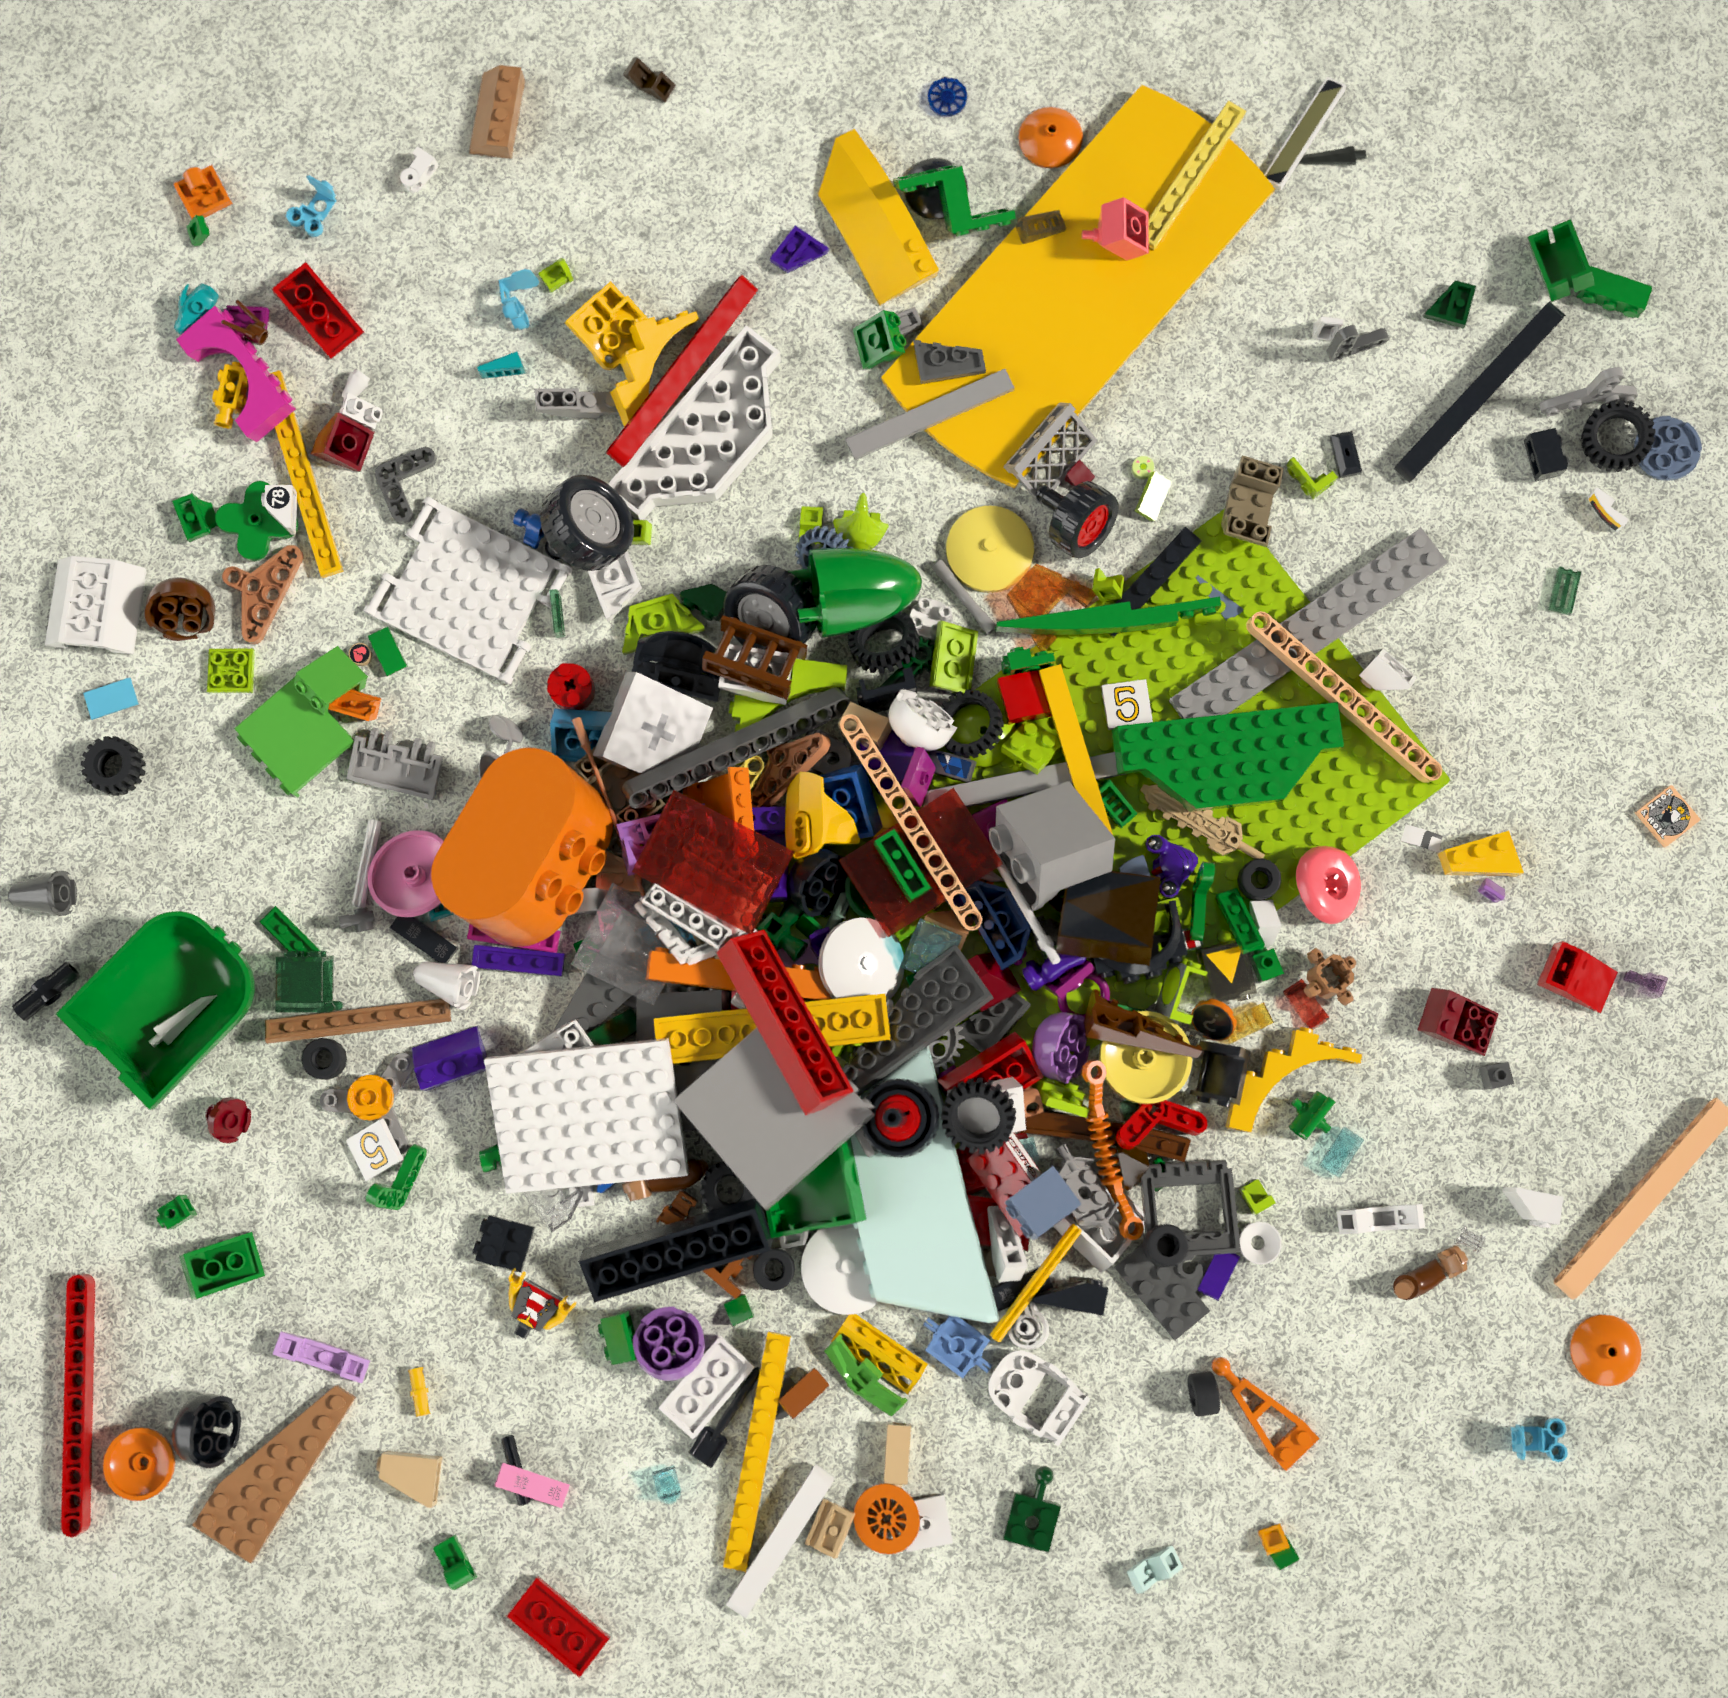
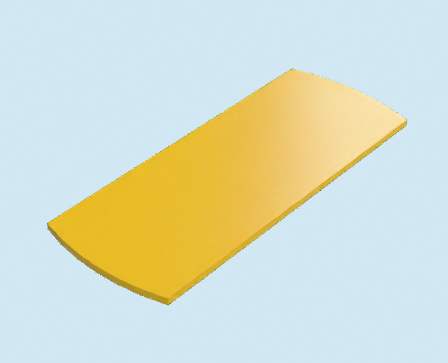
M1141 85L915 339L920 340L922 343L933 344L934 342L941 343L943 346L982 349L986 373L921 384L914 344L912 342L905 350V353L900 355L883 374L881 381L899 405L908 412L1006 369L1014 386V391L924 431L963 462L1015 489L1020 482L1012 473L1007 472L1004 465L1059 402L1071 403L1076 409L1074 411L1077 416L1080 415L1274 193L1275 188L1241 148L1229 139L1155 250L1149 248V254L1125 260L1102 247L1099 243L1093 242V239H1082V230L1098 228L1101 205L1122 197L1147 211L1149 218L1212 125L1193 110L1172 98ZM1071 418L1066 421L1065 431L1073 423ZM1060 434L1053 436L1051 447L1059 439ZM1040 451L1037 463L1045 455L1046 451ZM1026 467L1021 473L1023 477L1031 471L1032 467Z

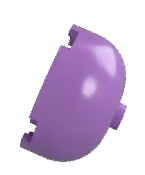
M1058 1012L1048 1016L1041 1022L1033 1038L1032 1055L1043 1076L1055 1081L1069 1083L1070 1079L1073 1077L1077 1078L1081 1074L1082 1067L1086 1063L1090 1051V1046H1086L1087 1037L1085 1035V1018L1083 1016Z
M663 1307L650 1312L641 1320V1324L633 1336V1348L639 1365L648 1375L663 1381H674L686 1377L696 1369L704 1354L705 1340L702 1327L694 1315L676 1309V1307ZM671 1351H674V1352H675V1355H672V1356H671V1353H670V1352H671Z

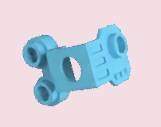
M307 175V180L315 187L317 193L308 206L302 204L300 208H290L286 213V218L294 227H300L304 224L308 235L318 237L323 232V225L320 221H324L335 204L336 195L330 183L325 180L319 181ZM319 200H323L327 204L326 209L322 212H318L314 208L315 203ZM296 217H300L299 220L294 221ZM314 227H318L316 231H312Z
M528 269L514 272L510 277L499 280L501 301L504 305L502 306L504 316L512 320L515 329L519 328L520 330L529 328V319L524 306L516 296L510 298V292L518 289L533 288L539 284L537 277Z
M1552 1417L1545 1422L1544 1427H1523L1516 1424L1515 1427H1511L1512 1451L1516 1452L1518 1459L1525 1460L1526 1451H1540L1546 1453L1548 1458L1555 1462L1564 1461L1567 1458L1568 1451L1565 1445L1558 1442L1557 1438L1565 1434V1423L1558 1418ZM1552 1423H1556L1557 1429L1555 1431H1551L1550 1425ZM1524 1432H1529L1533 1437L1532 1443L1528 1446H1525ZM1554 1447L1558 1448L1557 1455L1552 1454V1449Z

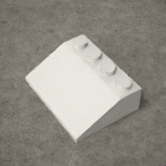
M1093 1163L1091 1164L1100 1180L1106 1177V1175H1099L1098 1171L1100 1169ZM1103 1185L1111 1201L1115 1204L1106 1186ZM1079 1189V1196L1082 1199L1086 1200L1087 1194L1085 1193V1191ZM1125 1194L1132 1209L1131 1211L1144 1225L1143 1211ZM1117 1208L1109 1219V1225L1115 1236L1108 1240L1101 1228L1097 1229V1227L1078 1225L1072 1213L1053 1226L1062 1236L1071 1224L1078 1226L1082 1232L1072 1246L1100 1273L1112 1266L1133 1241L1124 1238L1119 1231L1122 1216ZM1134 1222L1128 1226L1129 1234L1133 1233L1135 1229Z

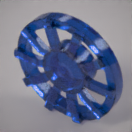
M944 77L934 81L930 86L928 104L936 114L943 117H951L959 114L965 108L967 91L966 87L958 79ZM944 83L945 88L943 89L939 84ZM948 83H953L951 87L948 88ZM957 85L959 89L954 91L953 89ZM935 87H937L940 90V92L933 90ZM963 92L964 96H956V94ZM931 95L939 96V98L931 100ZM957 99L963 100L961 106L956 102ZM940 102V106L936 108L934 103ZM955 105L957 109L951 111V106ZM943 106L948 108V112L941 111Z

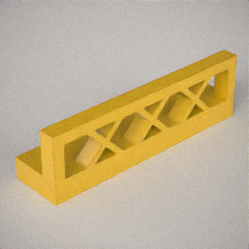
M857 1314L848 1315L831 1340L832 1342L842 1333L849 1337L852 1343H847L846 1341L844 1343L854 1357L860 1362L867 1357L883 1373V1378L906 1394L910 1393L928 1363ZM861 1349L869 1351L871 1356L863 1354ZM880 1362L888 1364L890 1369L883 1368ZM899 1376H905L911 1380L910 1384L908 1385L902 1381Z

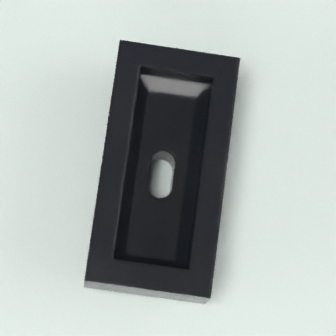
M1349 431L1331 435L1329 439L1339 479L1361 475L1362 468L1353 432Z

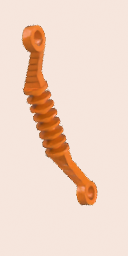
M1089 1060L1082 1067V1077L1086 1082L1090 1083V1100L1088 1103L1090 1110L1085 1119L1086 1122L1094 1123L1088 1126V1130L1096 1131L1090 1135V1139L1098 1140L1092 1144V1148L1100 1149L1094 1153V1157L1102 1158L1096 1162L1097 1166L1104 1167L1098 1171L1099 1175H1106V1177L1100 1180L1101 1185L1106 1186L1114 1203H1119L1117 1209L1122 1216V1221L1119 1225L1121 1235L1130 1240H1137L1143 1234L1144 1225L1131 1211L1129 1202L1123 1193L1121 1183L1123 1175L1115 1174L1121 1170V1166H1113V1164L1119 1162V1158L1111 1157V1155L1117 1153V1149L1109 1148V1146L1115 1144V1141L1107 1139L1113 1135V1132L1105 1130L1111 1124L1108 1121H1103L1108 1117V1112L1104 1111L1102 1104L1103 1080L1107 1074L1106 1067L1100 1061ZM1093 1066H1096L1098 1069L1095 1078H1092L1090 1073ZM1134 1222L1135 1229L1133 1233L1129 1234L1128 1226Z

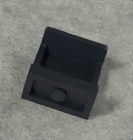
M912 667L903 669L904 682L866 690L864 680L860 679V687L856 688L859 706L875 713L890 709L892 702L901 690L917 693Z
M1200 1040L1199 1046L1204 1051L1196 1091L1190 1090V1095L1196 1096V1101L1210 1104V1100L1217 1101V1105L1228 1108L1231 1107V1104L1240 1105L1251 1051L1242 1047Z

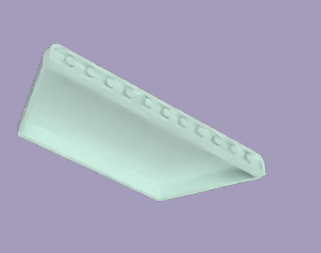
M927 1046L859 1096L862 1100L874 1087L888 1080H912L924 1086L933 1095L939 1108L940 1119L939 1129L932 1143L920 1153L910 1157H890L881 1152L872 1157H867L855 1134L851 1136L867 1219L853 1223L854 1228H858L860 1238H857L860 1252L864 1251L866 1261H863L865 1274L870 1275L872 1283L869 1284L870 1295L872 1298L876 1297L878 1302L993 1323L1000 1319L956 1149L951 1142L952 1136L947 1138L945 1135L947 1129H943L941 1125L943 1122L941 1120V1113L944 1103L930 1049Z

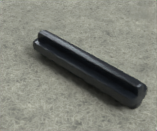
M508 1435L503 1437L501 1443L507 1464L523 1469L514 1436ZM515 1493L519 1506L531 1502V1498Z

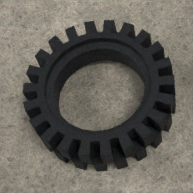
M1620 400L1619 404H1616L1615 401H1610L1609 405L1605 403L1599 409L1596 408L1593 411L1592 415L1587 419L1581 434V439H1583L1581 445L1582 448H1585L1584 454L1586 457H1591L1589 461L1592 464L1597 462V467L1600 469L1604 466L1607 467L1606 471L1611 472L1612 469H1616V472H1621L1624 468L1627 471L1632 466L1636 467L1646 458L1654 443L1656 432L1652 428L1654 425L1653 419L1649 421L1650 415L1648 412L1645 414L1642 412L1643 407L1639 405L1638 408L1633 407L1635 403L1630 402L1629 405H1626L1625 400ZM1614 418L1629 421L1635 426L1639 435L1637 446L1625 454L1618 455L1607 452L1601 447L1597 438V431L1601 424Z
M899 612L882 622L850 632L851 635H848V645L854 662H856L858 667L862 666L864 671L869 669L870 673H875L877 668L880 674L885 672V668H888L889 672H893V666L895 665L900 669L903 667L902 661L908 664L910 662L909 656L914 658L916 655L915 651L919 649V637L915 623L905 612L903 614ZM893 629L903 634L901 642L891 650L876 653L864 648L867 639L879 631Z
M973 1078L968 1079L967 1083H964V1081L960 1082L957 1087L954 1086L951 1092L948 1093L942 1107L941 1120L943 1122L941 1125L943 1129H947L945 1135L947 1138L953 1137L951 1142L954 1145L959 1142L961 1144L960 1149L964 1150L965 1147H969V1153H974L975 1149H979V1154H984L986 1149L990 1153L995 1150L996 1146L998 1149L1002 1147L1003 1143L1008 1141L1016 1121V1107L1013 1108V1099H1008V1091L1002 1092L1000 1084H997L996 1087L992 1086L993 1081L989 1079L987 1083H983V1078H978L977 1082H974ZM970 1098L986 1099L999 1112L1000 1123L995 1130L986 1134L970 1132L961 1124L958 1118V1106Z

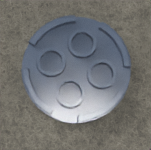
M1671 416L1654 418L1652 428L1656 432L1654 435L1655 440L1646 458L1640 462L1639 466L1648 475L1659 480L1673 481L1681 479L1694 470L1699 461L1702 451L1700 437L1694 427L1688 422L1685 423ZM1637 433L1636 438H1635V441H1634V448H1635V447L1637 446V444H1638V438H1639L1638 433Z

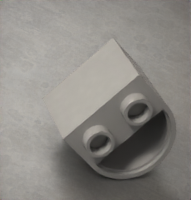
M1069 781L996 806V826L989 829L990 842L996 853L1001 856L1032 911L1042 908L1061 889L1112 871L1115 838Z

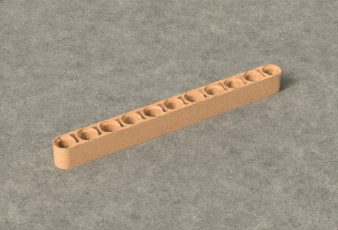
M1260 611L1248 619L1246 627L1252 636L1329 703L1338 702L1339 711L1414 777L1422 783H1428L1437 780L1441 776L1442 767L1439 762L1269 614ZM1260 619L1263 622V628L1256 627L1254 620ZM1271 634H1277L1280 637V643L1273 642ZM1289 648H1293L1297 652V658H1292L1289 655ZM1306 663L1313 665V673L1306 670ZM1323 678L1330 680V688L1323 685ZM1340 692L1347 695V703L1341 701L1339 697ZM1358 707L1364 710V718L1357 714ZM1375 722L1380 723L1382 727L1381 732H1377L1374 729ZM1392 737L1397 738L1399 742L1398 747H1394L1391 744ZM1409 751L1415 754V762L1409 760ZM1426 766L1432 769V777L1427 776L1425 773Z
M853 714L845 715L840 721V727L845 738L962 926L968 931L977 930L982 923V917L859 718ZM848 721H855L857 723L854 731H847L845 729V724ZM860 740L869 742L868 749L864 751L858 750L856 745ZM878 759L881 762L878 770H871L868 767L871 760ZM885 778L893 781V786L888 790L882 789L880 786L881 781ZM895 798H903L905 806L901 809L894 808L892 802ZM908 817L916 818L917 826L915 828L909 829L904 825ZM925 836L929 839L930 843L926 848L917 846L916 841L919 837ZM939 856L942 863L939 867L933 868L928 863L929 858ZM950 875L953 877L954 883L951 887L942 886L940 881L943 876ZM958 894L966 898V903L962 907H957L953 904V898ZM969 914H974L978 918V924L974 927H970L965 923V918Z
M1714 1098L1702 1109L1555 1278L1553 1283L1570 1299L1574 1300L1588 1287L1727 1127L1728 1107L1718 1098Z

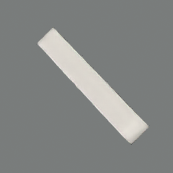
M817 1464L814 1465L728 1599L726 1605L744 1618L748 1616L835 1479L833 1475Z

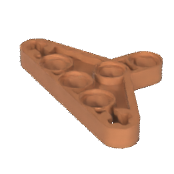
M295 545L284 547L252 573L234 566L228 567L223 571L222 579L224 583L242 592V637L249 644L255 645L263 640L303 561V553ZM295 551V554L297 555L296 559L291 558L290 560V558L287 555L289 553L293 554ZM282 561H284L287 565L289 563L292 566V568L290 569L288 566L281 564ZM287 570L288 577L283 581L278 580L277 574L279 571ZM232 572H238L239 579L234 583H230L228 576ZM251 581H258V589L252 592L249 591L248 584ZM273 589L277 590L278 597L275 600H269L267 598L268 592ZM261 609H267L269 613L268 617L264 620L258 619L257 616ZM255 620L257 623L263 625L262 628L258 625L256 627V625L252 623V621ZM255 630L258 635L251 637L248 632Z
M814 733L790 743L784 742L767 750L769 760L751 794L752 808L772 807L787 792L788 786L799 772L809 771L828 752L831 743L830 739L820 733ZM784 753L782 762H779L780 756ZM805 754H807V758L805 762L802 764V758ZM792 769L790 777L787 778L788 771ZM777 783L776 790L772 793V788Z

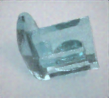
M675 1465L652 1472L658 1498L665 1504L673 1505L681 1496V1488Z

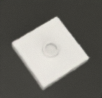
M944 1494L915 1499L914 1502L917 1505L920 1516V1526L915 1540L906 1548V1551L910 1552L952 1544L953 1540ZM899 1504V1511L904 1510ZM901 1514L900 1518L906 1519V1514Z

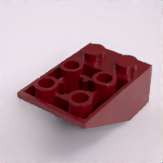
M1431 987L1417 1030L1433 1038L1485 1056L1499 1013L1451 990Z

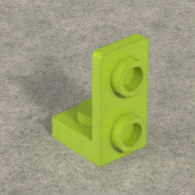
M1292 457L1286 465L1289 475L1293 479L1296 478L1301 484L1302 491L1313 499L1331 487L1338 479L1337 475L1332 471L1328 475L1325 473L1321 474L1313 481L1295 457Z

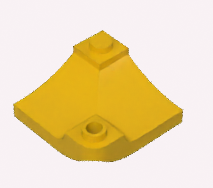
M610 281L568 318L565 324L590 350L593 359L603 369L613 370L621 364L619 360L625 356L624 352L636 348L629 328L634 324L635 319L646 315L628 295L625 297ZM606 356L612 359L611 363L606 362Z

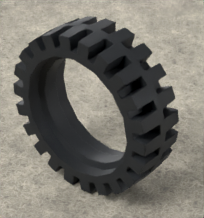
M970 689L965 690V693L961 691L956 692V697L951 695L948 697L950 699L949 702L944 701L942 703L943 710L953 718L954 714L965 706L980 705L988 711L990 725L986 733L975 742L961 744L951 737L944 746L951 753L963 756L964 758H970V756L977 758L978 754L983 756L987 754V749L991 751L994 748L993 743L998 744L1000 741L998 736L1003 734L1001 727H1004L1003 715L997 704L983 692L981 693L978 690L972 692Z

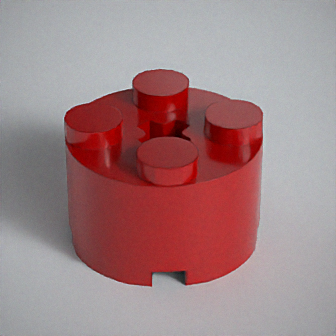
M562 663L552 671L548 678L547 691L560 709L582 710L592 703L595 696L594 682L582 666L573 663ZM574 684L576 688L568 691V686H573Z

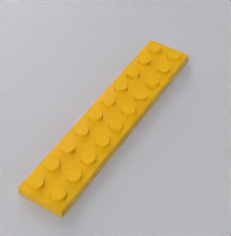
M885 993L805 1002L829 1047L890 1040ZM747 1008L654 1019L655 1038H669L672 1064L721 1059L757 1028Z

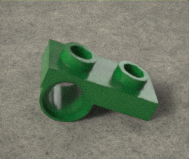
M456 1535L433 1547L444 1569V1578L452 1590H457L477 1578Z

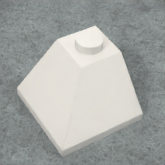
M1385 649L1359 675L1362 678L1361 682L1369 689L1374 688L1375 690L1409 689L1417 679Z

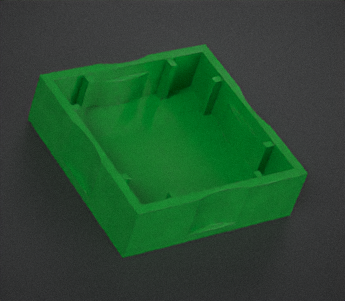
M851 1137L771 1208L766 1210L771 1238L867 1220Z

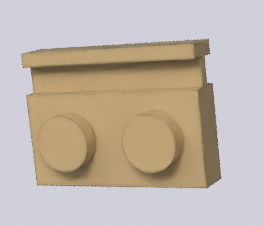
M823 1499L805 1544L837 1559L856 1513L827 1499Z

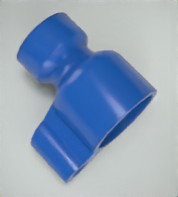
M520 508L514 516L513 523L519 527H525L523 543L537 549L540 540L544 537L540 515L537 513L530 515L528 511Z

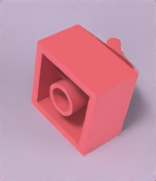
M1124 197L1102 204L1098 228L1082 230V239H1093V242L1099 243L1102 247L1125 260L1149 254L1148 212Z

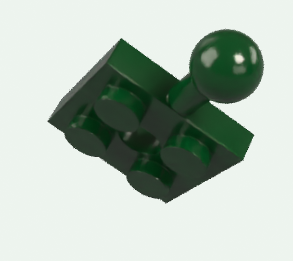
M1041 1466L1036 1470L1035 1479L1038 1484L1034 1497L1015 1491L1003 1540L1049 1553L1061 1509V1504L1043 1499L1046 1485H1049L1054 1478L1053 1471L1049 1467ZM1029 1516L1038 1518L1039 1523L1035 1528L1026 1526L1025 1521Z

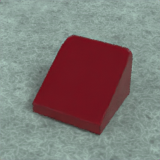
M1079 459L1065 475L1064 480L1072 487H1075L1082 482L1092 481L1095 476Z

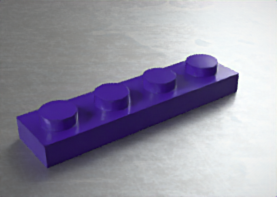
M474 945L472 965L478 969L563 977L565 954Z

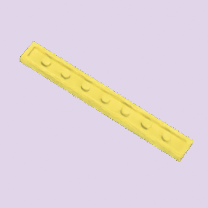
M1229 100L1227 101L1148 218L1150 249L1155 250L1244 118L1246 110Z

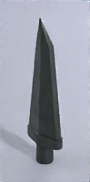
M1354 146L1303 155L1299 162L1302 164L1356 165L1357 159H1366V150L1355 151Z

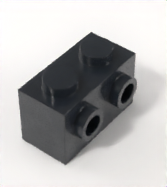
M1556 428L1530 433L1525 438L1524 445L1535 482L1559 477L1567 470L1568 460L1563 455L1561 448L1562 439L1557 434Z

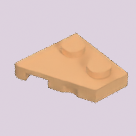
M606 850L607 858L605 865L596 874V888L615 892H640L634 875L628 876L623 858ZM638 873V876H639L640 881H641V883H642V874H643V873Z

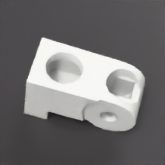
M418 146L413 151L415 160L409 168L402 171L400 176L405 189L411 193L418 192L439 166L433 156Z

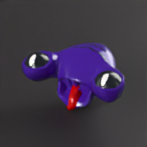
M1151 835L1146 839L1145 846L1148 851L1159 854V857L1153 861L1151 873L1156 877H1160V881H1162L1159 886L1160 894L1164 898H1173L1179 893L1183 882L1196 868L1198 857L1189 849L1170 843L1160 835Z

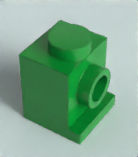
M178 1195L175 1199L157 1209L159 1215L156 1216V1219L162 1228L166 1227L170 1230L193 1218L197 1213L187 1195ZM171 1209L175 1211V1216L173 1218L170 1214Z

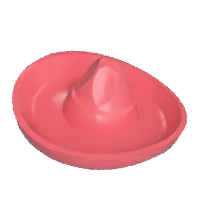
M1330 846L1311 848L1300 858L1296 870V882L1300 896L1308 910L1317 919L1327 924H1338L1347 919L1355 910L1361 892L1359 871L1352 858L1343 850Z

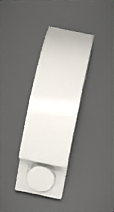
M1422 1204L1389 1205L1337 1211L1339 1234L1425 1228Z

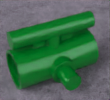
M1316 1091L1307 1103L1295 1098L1291 1105L1297 1109L1298 1115L1288 1126L1289 1129L1303 1140H1307L1315 1128L1317 1130L1321 1129L1325 1134L1328 1133L1331 1126L1326 1123L1324 1117L1336 1102L1319 1091Z

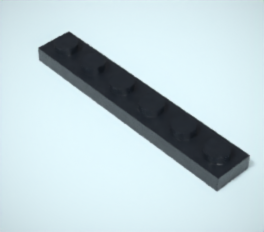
M1185 526L1116 603L1130 601L1131 610L1141 609L1199 546L1202 540ZM1108 633V634L1114 639V637H1115L1118 633Z

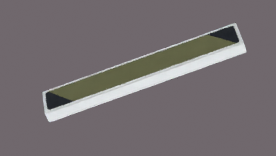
M1329 77L1325 79L1264 174L1275 189L1282 190L1346 90L1345 84Z

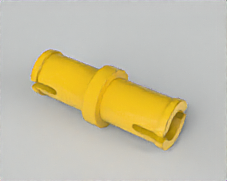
M423 1367L408 1370L412 1389L410 1396H413L415 1417L431 1414L427 1398L429 1389L425 1386Z

